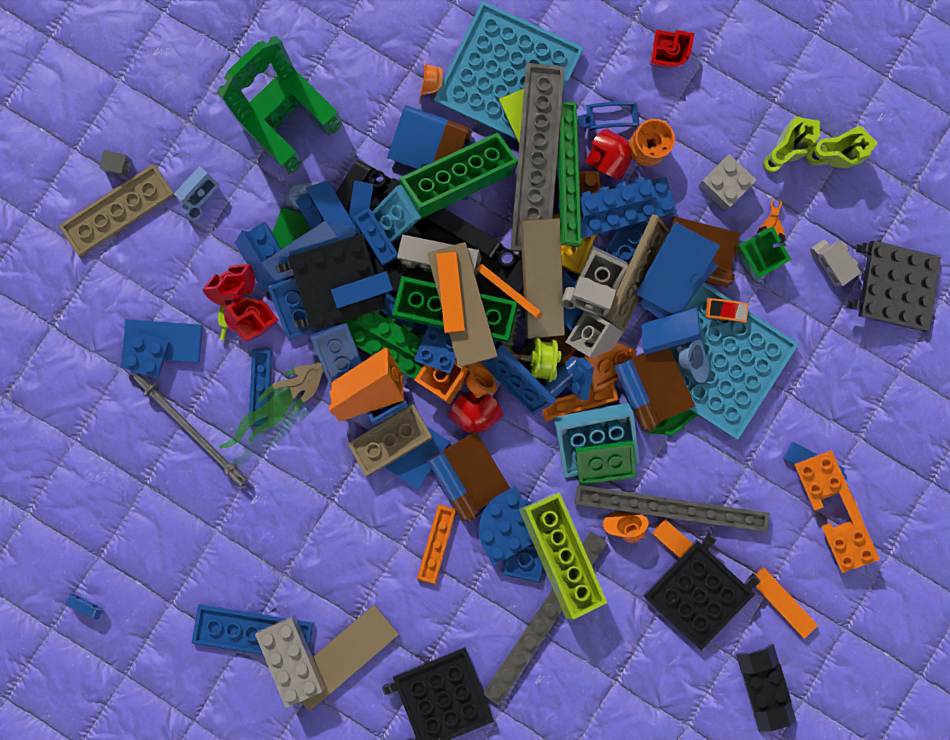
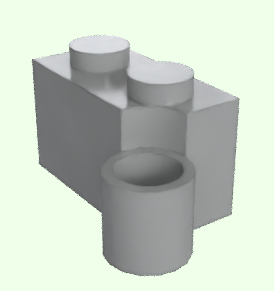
M822 240L810 248L811 254L821 263L835 286H844L861 274L858 262L850 256L848 246L842 241H836L830 246L826 240Z
M580 276L575 288L567 287L565 289L561 304L569 309L577 307L605 318L611 308L616 290Z

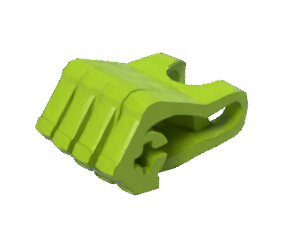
M795 117L783 130L775 149L763 160L764 170L774 173L785 163L805 157L813 149L821 136L820 121ZM802 136L803 139L794 146V141ZM769 159L772 161L773 164L776 165V167L769 166Z
M857 126L838 137L821 139L806 155L808 164L813 166L830 165L837 168H849L863 163L871 155V152L878 143L863 127ZM813 152H815L816 156L820 158L819 160H815L812 158Z

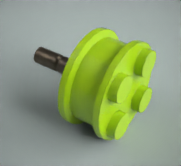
M535 338L531 346L530 355L510 352L518 361L529 362L528 371L535 378L545 379L546 382L556 380V366L561 360V351H558L556 340L543 342L540 338Z

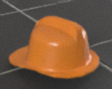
M425 59L423 83L418 105H420L422 95L436 93L443 83L442 68L425 64Z
M481 362L468 365L470 373L466 378V385L474 397L480 398L487 393L494 394L497 391V385L493 375Z
M613 512L603 520V528L608 534L621 537L627 543H636L646 537L645 531L648 528L649 522L644 515Z

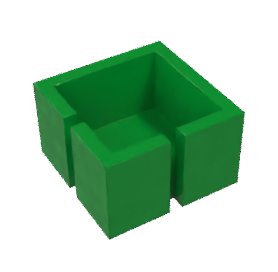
M773 226L764 229L734 247L752 280L759 279L792 260L784 245L774 248L773 244L781 242V239Z

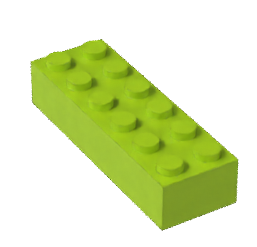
M551 494L519 509L565 618L574 620L608 603L561 494Z

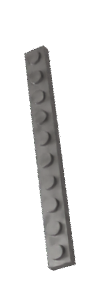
M577 485L574 503L577 505L763 532L768 530L770 514L768 512Z
M590 531L582 545L592 566L607 542ZM553 588L483 691L484 696L497 705L501 703L562 612Z

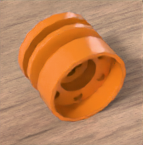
M660 119L644 121L629 140L632 159L644 167H652L659 164L673 149L675 134L665 121Z

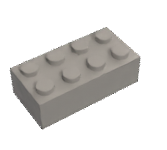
M402 235L397 258L406 268L416 269V267H420L423 271L432 273L427 253L453 245ZM467 248L475 278L477 279L478 271L476 269L481 263L482 256L479 250Z
M296 615L259 630L255 634L285 708L323 692L325 685Z

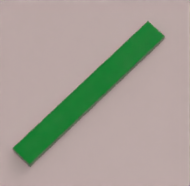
M562 101L558 141L561 245L579 248L581 246L577 103Z

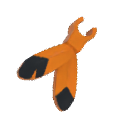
M774 200L770 202V216L763 222L757 233L773 226L781 239L779 243L782 244L785 241V232L778 218L782 201L778 202L779 207L775 208L773 206Z

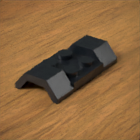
M774 644L754 652L736 654L758 731H775L791 726L797 721Z

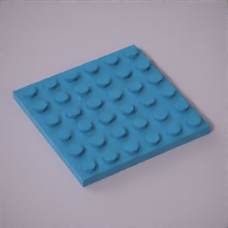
M482 1L443 79L442 87L437 92L434 102L518 141L499 98L524 89L527 63L564 66V91L584 47Z
M704 283L682 312L697 308L699 312L702 337L700 340L709 363L707 379L703 383L695 381L691 371L679 364L678 346L671 347L670 350L695 403V407L689 410L735 440H738L799 343L749 311L747 323L706 318L707 298L732 300Z

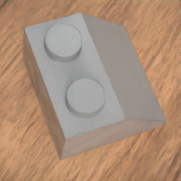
M584 311L566 343L590 358H594L612 350L622 336L623 331L597 315Z

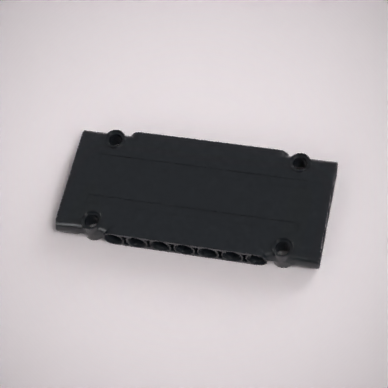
M358 159L341 183L336 194L349 214L354 181L374 184L370 209L373 211L396 186H399V180L388 177L382 171ZM378 177H382L383 182L378 185L375 184V180ZM445 208L421 218L404 234L451 245L465 242L467 248L479 250L482 256L481 265L483 264L519 294L524 289L522 257L515 254L512 250L505 248L498 240ZM365 238L375 274L387 271L393 291L398 293L402 276L435 283L433 273L425 272L420 267H416V269L406 268L398 258L383 267ZM401 238L393 244L397 253L399 252ZM505 255H511L513 257L510 263H504L502 261ZM478 272L476 282L480 294L514 301Z

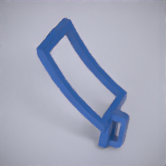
M617 101L586 105L587 114L578 116L579 119L577 120V125H581V128L588 126L590 130L612 127H638L637 103L634 101ZM631 106L633 123L594 125L593 108Z

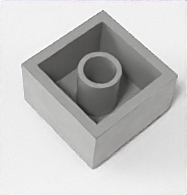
M728 154L699 184V187L726 212L754 184L756 179Z
M592 246L583 269L576 279V283L581 276L617 290L629 265L626 261Z

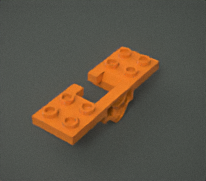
M830 450L796 463V470L814 511L824 507L823 499L840 493L849 513L851 521L834 527L831 522L822 525L841 572L844 573L880 560L833 451Z

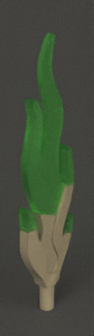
M317 362L313 365L299 366L287 371L286 376H299L279 381L269 386L257 401H263L270 393L274 392L271 399L258 410L246 415L241 421L235 436L230 441L220 445L219 448H228L237 444L248 429L262 418L268 417V420L252 431L249 441H252L262 431L277 425L287 414L297 394L305 390L304 395L297 401L294 410L297 411L304 402L315 394L324 372L321 363Z

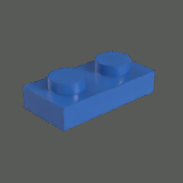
M583 357L576 359L571 391L581 401L587 400L589 397L594 367Z

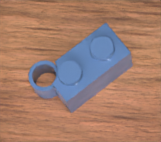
M199 166L174 195L184 203L182 206L183 213L189 219L197 220L202 214L200 206L220 184ZM195 207L194 211L189 213L190 209Z

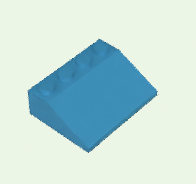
M629 403L553 417L564 478L578 476L575 448L633 440L636 464L640 463L634 414Z

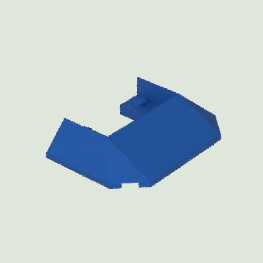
M328 180L306 187L308 192L295 200L312 230L282 249L267 222H262L249 232L242 230L234 242L246 263L251 264L255 279L263 291L269 292V285L294 277L292 269L278 273L276 268L277 265L290 262L288 256L356 236L357 228Z

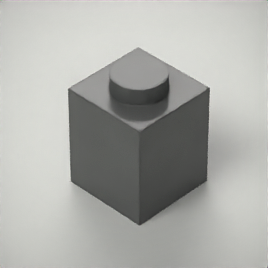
M104 150L99 168L105 173L127 178L133 164L127 155Z

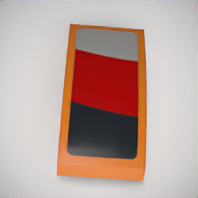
M707 298L706 318L747 323L748 303Z

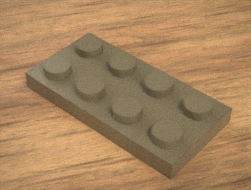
M413 404L349 442L348 445L365 477H369L433 437L416 406Z

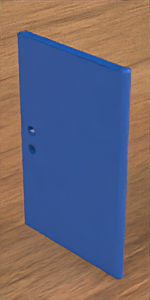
M675 222L635 295L673 314L682 312L720 245Z

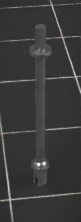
M140 374L134 377V380L145 390L143 396L147 397L150 395L224 468L226 476L229 475L239 487L244 485L239 478L245 483L249 480L237 468L238 465L236 463H229L156 390L158 386L156 383L150 385Z

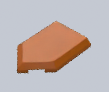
M617 342L612 350L594 358L589 356L583 357L594 367L591 389L595 392L619 380L613 366L635 357L637 351Z

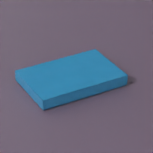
M402 185L396 186L372 211L392 244L396 243L402 235L421 219Z

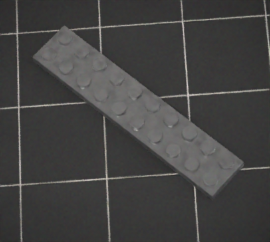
M526 64L510 250L514 252H522L521 221L552 219L564 66Z

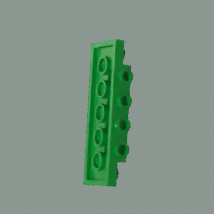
M379 310L335 323L334 326L346 322L355 345L372 356L382 349L388 348L401 372L413 379L417 377L424 364L415 361L424 335H414L412 333L413 329L404 324L400 327L396 324L397 320L389 315L386 318L379 315L381 312Z

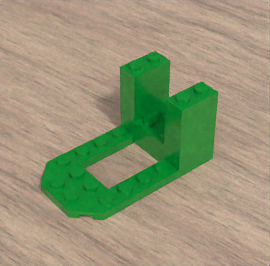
M277 36L271 37L268 43H265L263 40L257 42L226 72L224 76L226 83L224 86H219L216 92L242 129L288 175L291 172H296L300 168L302 161L297 152L273 128L279 127L283 122L282 119L286 115H291L296 110L297 105L328 136L331 133H336L341 128L342 121L338 112L295 70L282 41ZM270 65L275 78L248 102L241 90L249 87L253 83L254 78L259 73H264Z

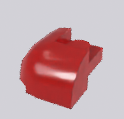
M656 30L649 65L663 68H677L683 65L689 59L692 52L695 33L676 30L675 33Z
M604 129L593 140L592 144L594 146L585 162L621 181L632 160L631 147L625 138L609 129Z
M251 264L229 266L228 271L220 275L214 274L202 290L213 303L227 306L232 300H240L244 294H252L255 287L253 268Z
M247 296L227 305L224 309V319L231 332L235 330L244 343L255 337H260L279 320L263 300L259 301Z
M471 391L465 396L461 395L449 412V418L468 433L486 432L503 417L501 407L490 394L475 398Z

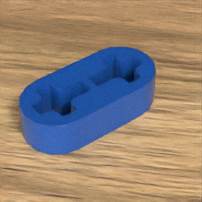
M72 593L65 602L67 606L93 619H99L103 608Z

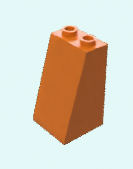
M388 348L382 349L331 382V391L329 392L331 398L329 409L331 414L335 415L340 422L404 400L403 373Z

